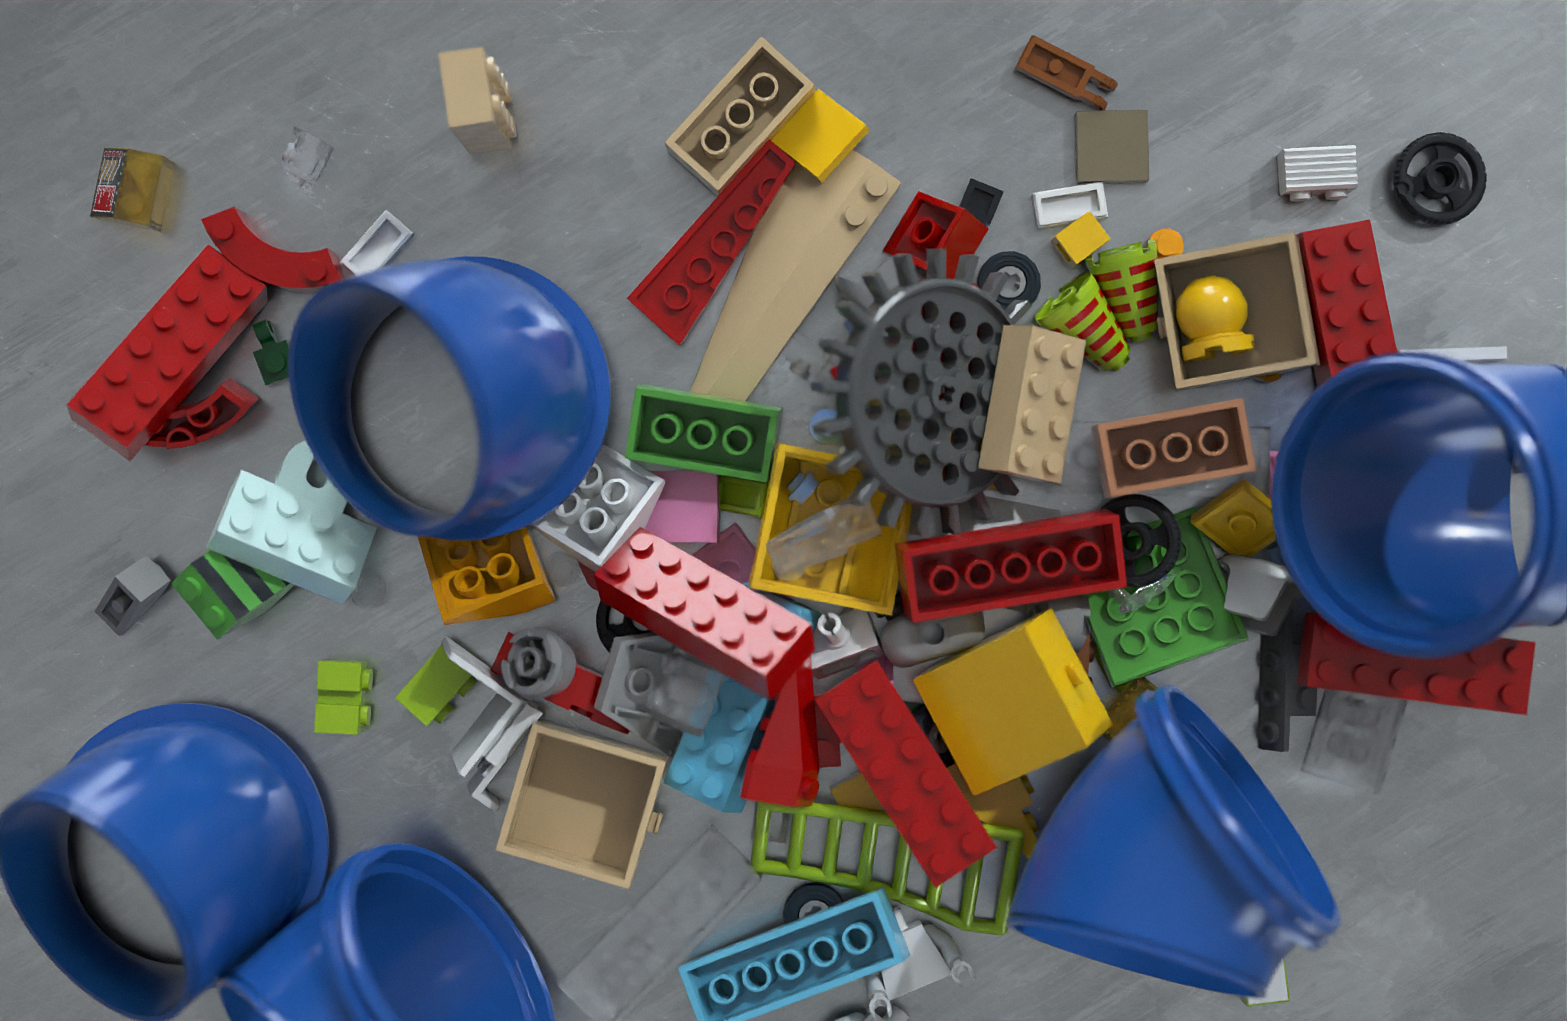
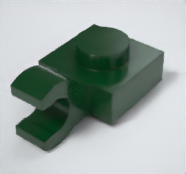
M265 319L252 324L255 335L262 346V349L254 351L253 354L265 385L269 386L288 379L289 340L278 342L271 321Z

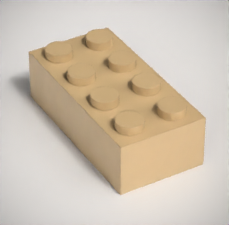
M761 36L665 141L666 149L718 196L769 139L772 140L813 95L815 84Z
M483 47L438 53L448 125L454 135L470 155L512 149L511 138H516V128L513 116H510L509 109H506V103H511L509 83L505 81L504 74H501L499 65L496 66L494 57L489 58Z
M1033 325L1003 326L979 469L1032 481L1061 484L1086 340Z

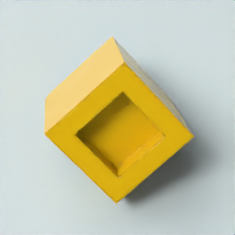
M1086 212L1055 235L1051 242L1071 269L1084 261L1085 258L1104 246L1111 238L1093 214Z

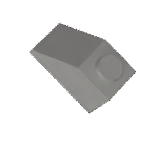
M145 555L115 576L95 612L118 636H121L161 597L171 580L159 565L155 564Z

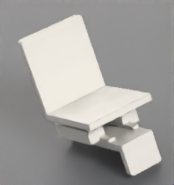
M445 636L441 643L448 658L497 692L451 752L458 773L464 777L480 756H484L477 766L479 770L469 781L467 787L472 797L494 812H497L501 807L495 795L485 788L530 731L532 723L537 721L543 713L537 709V703L521 697L513 688L507 686L504 678L492 672L489 666Z

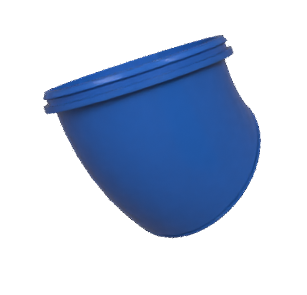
M463 256L442 260L402 263L365 272L328 285L316 292L301 309L291 334L288 356L291 397L300 428L314 458L333 486L354 508L370 520L391 531L410 536H430L453 541H475L507 535L526 528L554 511L573 494L592 468L603 445L611 410V383L606 356L599 337L589 319L565 291L551 280L522 265L496 258ZM401 305L421 319L445 347L462 377L474 411L478 434L477 473L471 493L458 513H444L426 509L411 503L394 492L371 468L360 449L355 435L351 415V388L358 360L373 332L387 316Z
M1405 351L1364 359L1337 373L1318 388L1302 405L1283 438L1277 455L1272 482V515L1277 542L1294 582L1313 608L1343 634L1365 646L1392 655L1417 659L1444 658L1472 651L1494 641L1511 628L1558 626L1566 622L1567 368L1558 364H1467L1461 360L1441 354ZM1513 451L1528 483L1532 509L1530 542L1520 571H1518L1514 553L1510 516V482Z
M1160 686L1156 688L1155 692L1146 691L1137 697L1135 701L1137 718L1120 731L1086 766L1056 807L1038 838L1021 876L1008 913L1010 918H1007L1006 925L1010 929L1041 943L1131 972L1216 993L1246 998H1265L1267 995L1266 989L1269 987L1277 969L1295 947L1301 944L1309 950L1317 951L1327 944L1328 936L1336 934L1341 924L1337 902L1319 865L1284 809L1244 755L1214 720L1188 695L1174 686Z
M199 703L160 705L137 711L115 721L89 739L65 767L9 804L0 814V875L10 900L24 925L46 955L74 984L110 1010L137 1021L171 1020L207 990L216 988L218 979L225 976L226 973L248 958L318 902L327 874L329 860L327 817L319 791L306 766L297 754L266 726L236 711L215 705ZM71 816L83 822L107 840L142 877L171 924L181 951L183 965L159 963L133 954L107 937L96 926L77 896L69 871L67 838Z
M402 843L375 846L360 851L344 861L330 877L323 898L226 973L225 976L218 979L216 983L219 999L229 1021H555L551 998L538 963L522 934L500 904L474 878L448 859L425 848Z

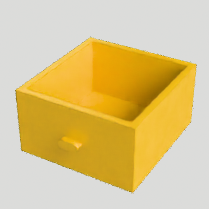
M1052 607L980 641L979 644L969 649L956 652L941 659L913 679L973 796L1089 747L1113 725Z

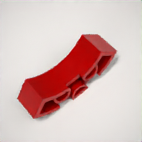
M235 206L201 219L206 232L215 246L232 264L270 286L309 294L316 293L328 285L345 279L338 258L330 249L325 248L319 251L299 253L275 248L267 244L255 232L246 214Z
M228 378L211 396L192 404L178 406L145 445L175 449L193 446L211 439L233 426L254 406L259 398L231 378Z
M511 632L507 633L491 667V671L502 678V660H508L509 651L514 644L509 642L515 635ZM576 663L575 675L570 685L560 693L543 698L568 711L571 709L590 718L591 721L627 735L630 731L594 708L603 675Z

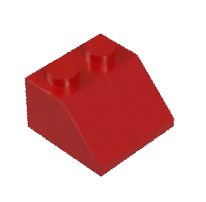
M918 191L882 252L889 257L898 254H912L916 273L926 278L927 249H946V278H955L960 255H973L989 229L965 208Z

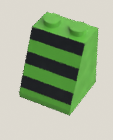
M212 550L193 561L171 583L217 640L269 611L294 586L292 583Z

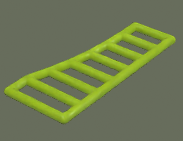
M758 801L750 868L754 873L820 882L866 893L884 887L889 900L923 912L963 931L1003 936L1007 933L1008 926L1006 925V920L1010 918L1008 913L1014 898L1024 841V832L1021 829L983 824L992 840L1008 842L995 920L974 918L984 857L967 868L959 914L940 905L943 884L935 888L929 879L926 899L906 891L912 851L901 834L899 836L892 886L871 879L879 825L896 827L886 811L812 802V805L790 807ZM771 811L793 814L787 862L765 860ZM807 816L829 819L822 868L801 865ZM843 821L865 823L857 875L836 871Z

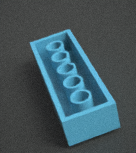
M744 582L743 585L748 587L749 583ZM748 587L811 623L812 633L814 634L822 614L821 612L778 593ZM710 666L664 783L721 812L742 813L747 800L740 798L747 761L751 750L759 751L765 735L760 726L763 718H768L774 711L776 705L774 699L767 700Z
M882 887L692 959L677 968L697 1021H747L902 963L910 956V952L886 890Z

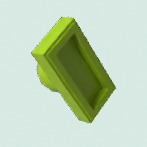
M720 475V510L762 518L769 482Z

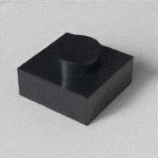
M971 178L959 207L965 208L982 224L990 226L1004 191Z

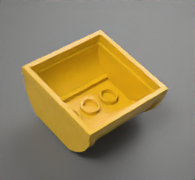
M777 443L748 587L892 616L899 581L895 543L907 541L912 505L903 503L894 528L880 526L876 524L886 495L876 490L865 506L851 505L847 500L863 478L855 465L843 474L828 473L825 466L839 455ZM811 470L815 474L813 478L819 482L816 489L801 505L795 499L790 501L787 496L791 491L786 488L798 472L801 471L805 475Z

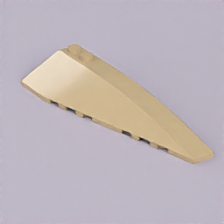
M854 150L844 158L823 183L796 164L751 236L690 392L748 401L833 283L835 275L841 272L900 190L902 182Z

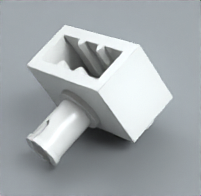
M847 608L840 612V616L828 613L830 619H827L825 615L820 617L813 634L815 650L811 654L812 673L818 680L885 655L873 619L868 611Z

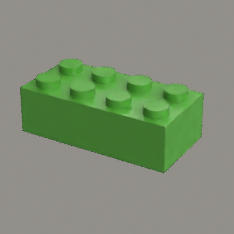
M642 384L635 387L625 459L767 483L771 477L774 462L773 456L778 443L783 407Z

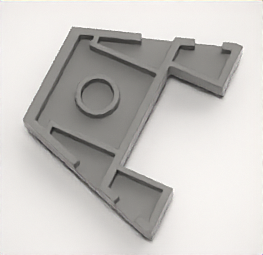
M654 632L616 637L613 640L594 708L674 758L685 727L660 722V718L679 654L681 652H688Z

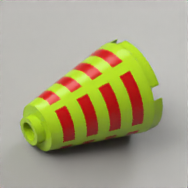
M1148 240L1149 247L1143 248L1140 241L1099 252L1100 258L1097 261L1093 260L1092 255L1085 258L1086 265L1101 288L1125 338L1131 337L1132 342L1150 339L1153 337L1152 331L1158 329V278L1154 261L1157 259V245L1155 240Z
M1085 272L1070 280L1059 289L1061 294L1055 300L1051 296L1036 313L1035 320L1043 328L1086 340L1083 357L1105 372L1111 369L1113 372H1116L1129 361L1128 354L1131 348L1101 288L1091 273Z

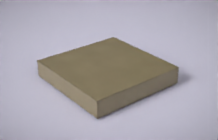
M1148 110L1076 111L1077 184L1098 182L1142 183L1149 181Z

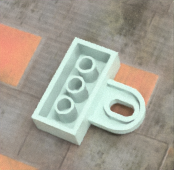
M306 441L295 445L289 451L281 464L274 484L241 470L229 490L206 548L343 604L356 587L377 528L343 514L347 500L328 478L322 488L312 487L307 482L306 475L310 464L316 459Z

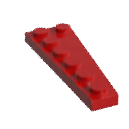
M769 139L627 297L636 308L679 346L687 338L796 166V162Z

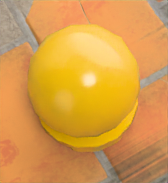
M1214 275L1202 276L1194 279L1184 287L1176 301V320L1181 332L1190 339L1189 345L1181 347L1184 361L1194 362L1214 359V351L1223 350V352L1232 351V354L1235 355L1255 349L1253 334H1244L1241 331L1247 320L1248 304L1241 289L1229 278Z

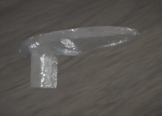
M1175 572L1168 574L1156 583L1141 587L1132 595L1123 588L1112 589L1109 596L1121 605L1119 608L1120 613L1136 611L1160 595L1177 575Z

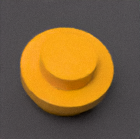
M1168 228L1160 229L1153 233L1149 239L1156 241L1157 259L1183 253V239L1175 230Z

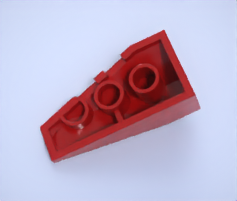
M810 655L773 696L776 705L769 717L763 718L760 729L765 732L759 751L751 750L746 765L740 798L790 807L812 805L813 800L818 794L819 756L812 660Z

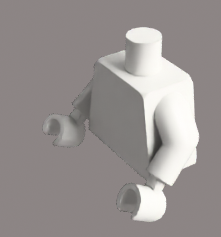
M899 907L893 908L910 956L902 963L864 976L868 997L871 1000L869 1010L874 1020H876L874 1011L878 1006L886 1007L890 1017L892 1015L890 1000L952 975L953 980L958 986L963 987L959 980L961 972L969 971L973 979L976 978L975 971L968 963L964 962V957L953 938L932 924L923 925L920 919L906 924Z

